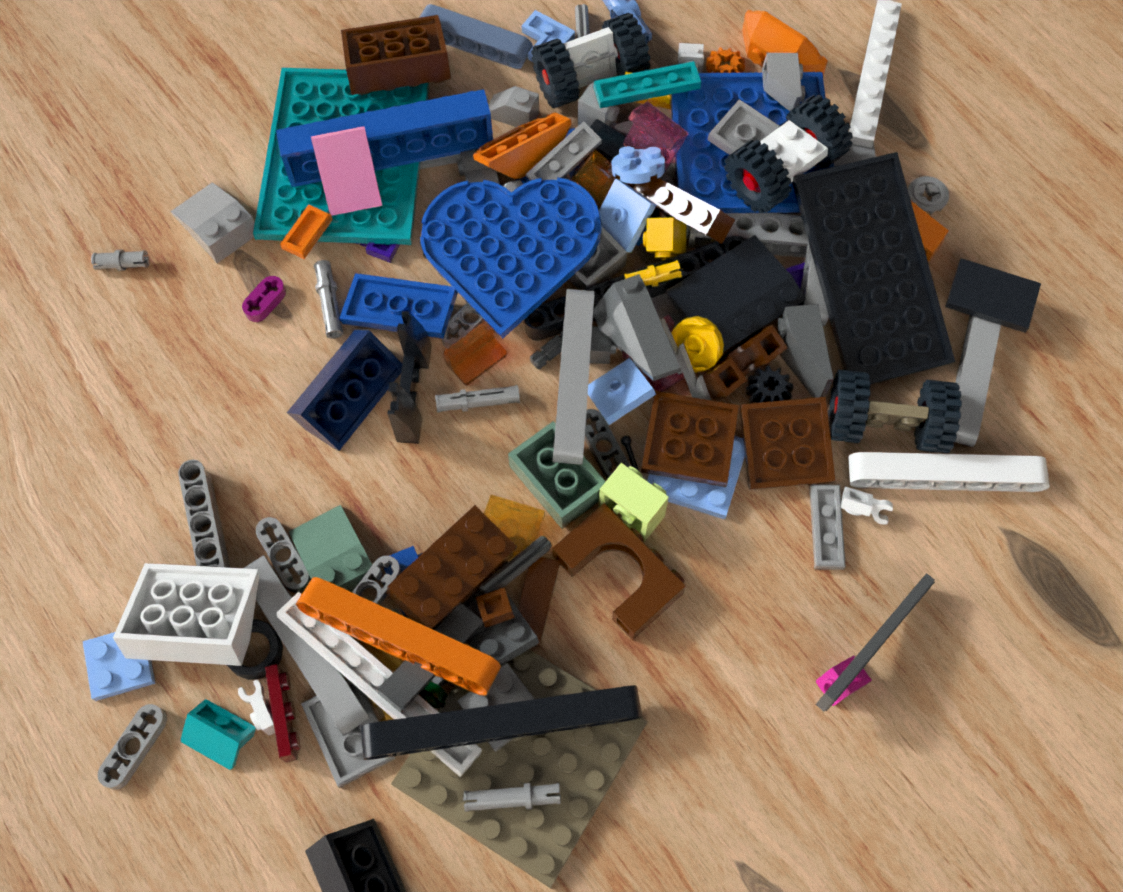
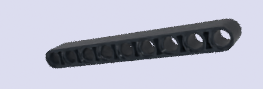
M733 235L725 238L722 244L716 241L652 264L656 267L677 260L682 277L659 282L658 286L652 287V285L646 286L650 297L654 298L665 294L666 290L708 265L707 259L715 260L746 241V239L739 235ZM647 267L638 269V270L633 271V272L645 270V269H647ZM682 268H689L691 271H690V272H685V271H683V270H681V269H682ZM624 275L583 289L594 291L593 309L613 283L625 279ZM566 296L541 304L524 319L526 335L530 339L540 341L560 334L564 326V317L556 315L562 312L565 313ZM534 322L543 323L541 326L538 327L531 325Z
M636 685L368 723L360 726L363 758L364 760H373L640 719L643 715L638 688Z

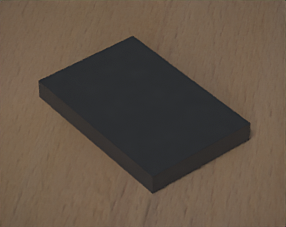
M961 258L957 265L945 307L1026 333L1030 326L1041 283Z

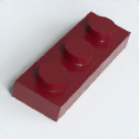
M277 664L265 667L278 755L285 763L298 760L296 751L301 749L298 732H293L291 721L296 719L295 708L292 701L288 702L287 690H291L290 678L288 673L283 672Z

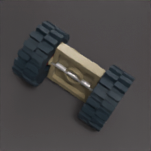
M837 370L833 380V388H831L828 410L831 440L860 443L866 426L880 428L883 427V424L894 425L895 430L910 431L912 427H915L914 437L916 438L914 442L917 450L947 454L950 453V449H953L954 442L957 439L956 433L959 431L960 425L958 423L959 419H961L960 408L962 407V400H960L961 391H959L960 386L957 385L958 383L927 379L920 390V397H918L917 401L918 406L869 401L870 376L868 373Z

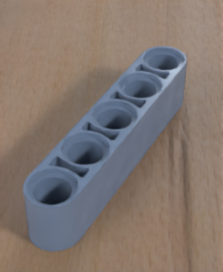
M427 5L420 17L439 15L446 45L511 68H522L528 58V52L533 47L532 42L523 35L436 5Z

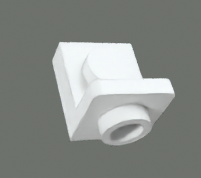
M679 43L678 64L694 61L698 73H702L704 44Z

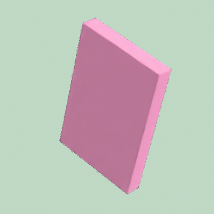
M365 126L311 137L331 216L382 206Z

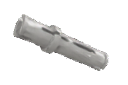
M320 260L314 264L317 278L315 288L320 296L326 337L335 339L343 334L336 299L337 284L333 281L330 261Z
M518 385L468 392L463 389L460 390V393L435 395L437 413L462 409V412L468 411V408L520 403Z
M524 783V787L464 791V801L477 800L476 802H466L464 810L469 812L525 806L526 809H533V805L561 804V794L547 795L548 793H560V784L531 786V783Z

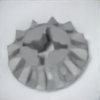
M919 177L913 180L908 187L911 201L930 214L935 211L941 212L949 200V191L946 185L934 177ZM924 191H926L928 196H932L930 201L923 196Z

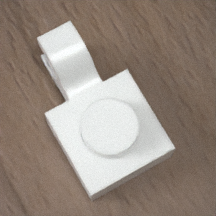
M849 487L844 488L841 496V508L845 509L848 513L856 516H870L871 513L877 523L883 525L888 523V516L882 515L879 512L883 509L892 511V502L874 499L872 494Z
M255 680L253 683L256 691L253 695L248 696L242 687L238 688V694L243 701L252 705L254 712L250 714L255 728L257 730L262 729V731L270 736L275 733L272 710L264 696V687L258 680Z

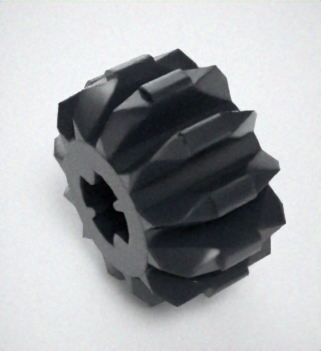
M769 365L765 367V371L757 368L754 376H749L748 386L745 390L746 395L751 396L749 399L750 404L791 400V392L794 389V385L789 383V374L781 375L780 367L776 371H772Z

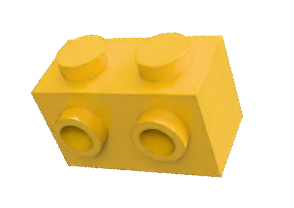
M647 218V231L643 233V245L646 247V251L655 254V258L662 259V261L685 253L687 224L675 218Z

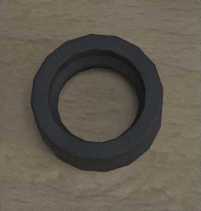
M253 619L251 633L258 632L265 635L268 639L270 652L267 658L254 667L227 665L237 676L247 680L266 677L265 667L275 664L279 665L283 654V644L276 631L268 623L258 619Z

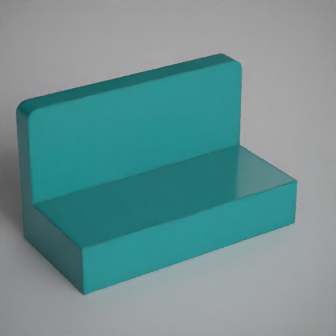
M205 699L187 713L181 742L231 770L236 765L240 749L254 737L256 728L254 725Z

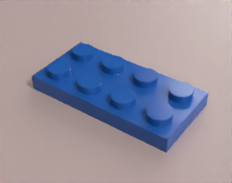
M355 273L339 319L342 324L397 332L398 323L404 324L402 311H409L421 323L429 337L444 339L458 292L452 286Z

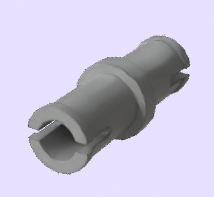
M120 249L115 250L114 253H93L91 263L97 264L93 265L95 270L116 268L118 271H125L126 268L148 267L149 256H144L148 255L146 250L125 252Z

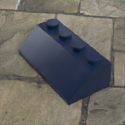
M354 330L287 411V414L306 431L335 450L340 451L387 392L389 382H395L399 377L403 364L370 330Z

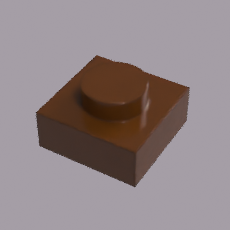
M504 587L476 597L486 628L515 618Z

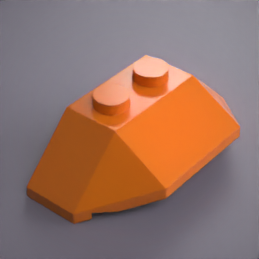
M748 10L745 13L742 31L747 58L751 59L753 63L763 67L767 53H798L799 64L803 65V72H822L824 76L828 60L819 54L817 48L806 36L766 11Z
M554 112L547 115L546 118H539L520 125L480 146L477 152L473 154L474 160L515 180L523 178L565 139L572 124L571 119Z

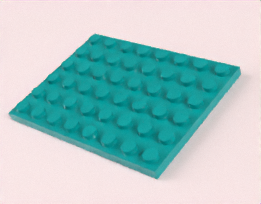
M281 68L253 230L255 240L283 241L308 205L330 214L322 181L291 187L280 155L276 130L416 103L418 101H427L429 83L420 84L416 87H399L391 91H374L366 95H352L346 69ZM421 162L376 170L375 175L382 206L333 215V220L317 242L366 244L371 242L375 244L411 245Z

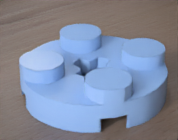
M629 146L619 149V154L612 160V175L616 177V174L619 175L620 181L625 183L650 182L651 176L657 174L658 179L665 172V158L661 155V149L658 147H649L647 149H634Z

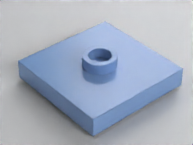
M615 179L599 210L602 227L626 252L631 253L647 224V218L651 217L656 205L626 183Z
M630 358L588 385V396L608 425L656 395L652 386Z

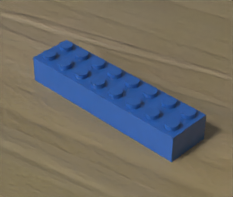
M484 89L276 130L280 155L291 187L322 181L311 140L312 136L365 126L374 171L460 154L463 151L478 149L480 146L493 140L491 113Z

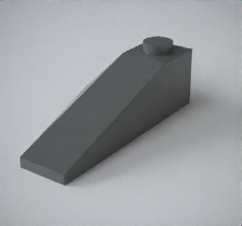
M640 274L613 283L593 309V317L600 333L605 338L609 337L621 352L627 353L633 359V363L653 381L681 372Z

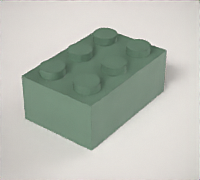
M552 421L508 453L510 468L560 528L563 529L599 502L600 488L606 481L584 456L582 465L553 462L556 423Z

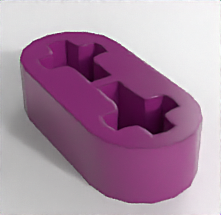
M277 276L266 277L245 298L242 303V309L249 321H263L284 299L286 289L283 281ZM270 287L273 289L276 287L278 288L276 292L273 290H271L270 292L268 291ZM253 306L256 308L260 306L261 308L259 311L255 309L251 311V307Z

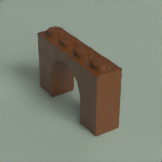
M603 503L552 548L553 558L560 561V565L571 577L576 575L596 556L605 552H621L635 560L642 572V583L629 598L613 611L612 620L633 641L684 594L685 581L679 572L675 569L670 570L663 563L664 559L654 548L650 550L643 543L644 539L636 529H629L623 523L620 513H614L613 508L610 509Z

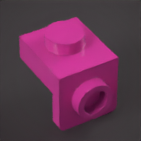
M854 655L835 665L816 680L823 693L830 688L855 658ZM864 668L832 706H835L847 696L872 681Z

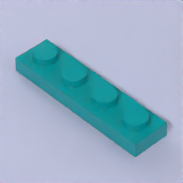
M692 61L594 81L593 88L599 107L605 108L700 89L701 79L695 62Z

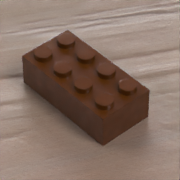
M474 505L387 586V596L411 620L435 630L461 603L463 604L485 580L497 572L514 555L517 546Z

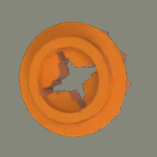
M720 47L718 51H711L710 56L707 57L706 70L708 73H744L745 58L740 56V51L733 52L731 47L728 50H723ZM722 61H730V66L728 64L721 65Z

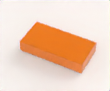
M308 205L280 243L281 248L305 259L333 220L331 214Z

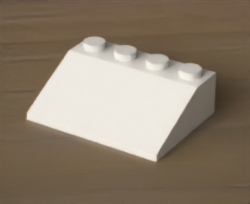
M145 563L113 639L126 659L241 666L251 638L259 570Z

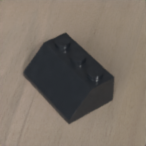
M375 819L327 834L305 850L322 892H406Z

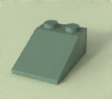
M341 505L289 531L311 579L318 577L353 592L372 566Z

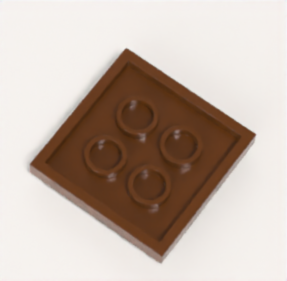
M655 391L656 395L652 405L641 473L727 487L739 405Z
M826 397L741 404L739 406L749 490L836 481Z

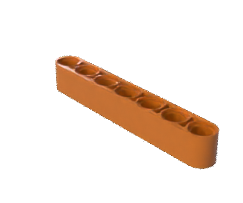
M318 577L311 579L296 602L297 608L309 617L404 661L406 660L413 664L417 662L422 665L421 668L478 695H487L501 668L500 663L496 659L479 650Z

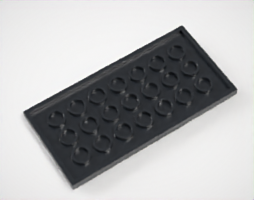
M894 152L794 176L792 184L843 370L868 373L870 384L955 363L898 153Z

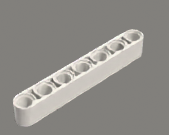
M858 452L848 457L850 485L855 488L1038 492L1050 487L1047 461L1042 456Z

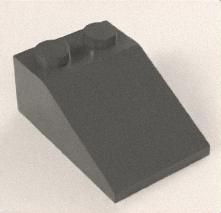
M819 304L785 307L782 318L778 319L777 332L788 348L781 353V357L813 398L826 397L833 382V374Z

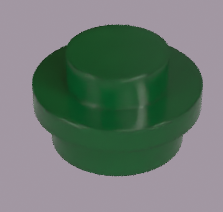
M430 682L419 693L421 698L434 709L444 708L446 705L445 700L448 695L436 683Z

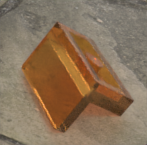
M486 321L443 352L446 365L466 386L507 356V351L495 339L494 330Z

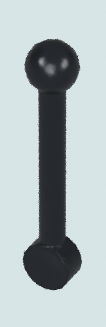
M624 435L621 438V443L626 447L632 467L639 471L630 445L632 439L630 436Z

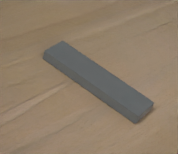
M461 603L435 631L466 644L483 625V620ZM405 660L378 688V694L400 713L436 676L421 668L422 665L417 662L413 664Z

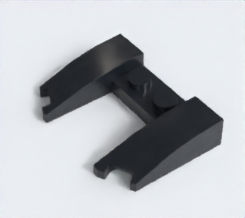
M402 311L404 324L398 323L397 326L404 354L400 385L396 382H389V392L393 401H391L390 410H388L387 414L397 442L419 444L422 416L417 407L418 392L415 391L416 383L421 382L422 369H429L432 344L429 335L421 323L409 311Z

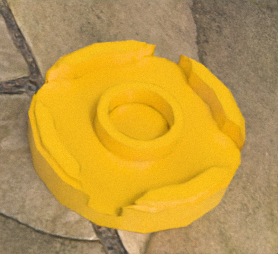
M699 316L686 318L678 323L671 332L678 349L679 345L684 344L694 372L708 370L717 364L723 355L724 343L722 334L716 325L706 318Z

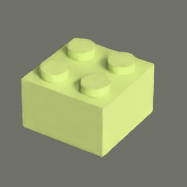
M621 463L600 488L599 507L605 503L610 509L613 508L614 513H620L623 523L629 529H636L643 537V542H645L665 517L669 496L666 495V491L658 484H650L643 479L642 474L637 469L631 466L626 467Z

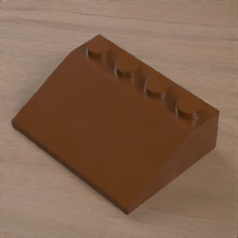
M439 15L341 30L345 66L352 95H366L380 90L391 91L405 86L416 87L430 82L441 83L451 79L448 53Z

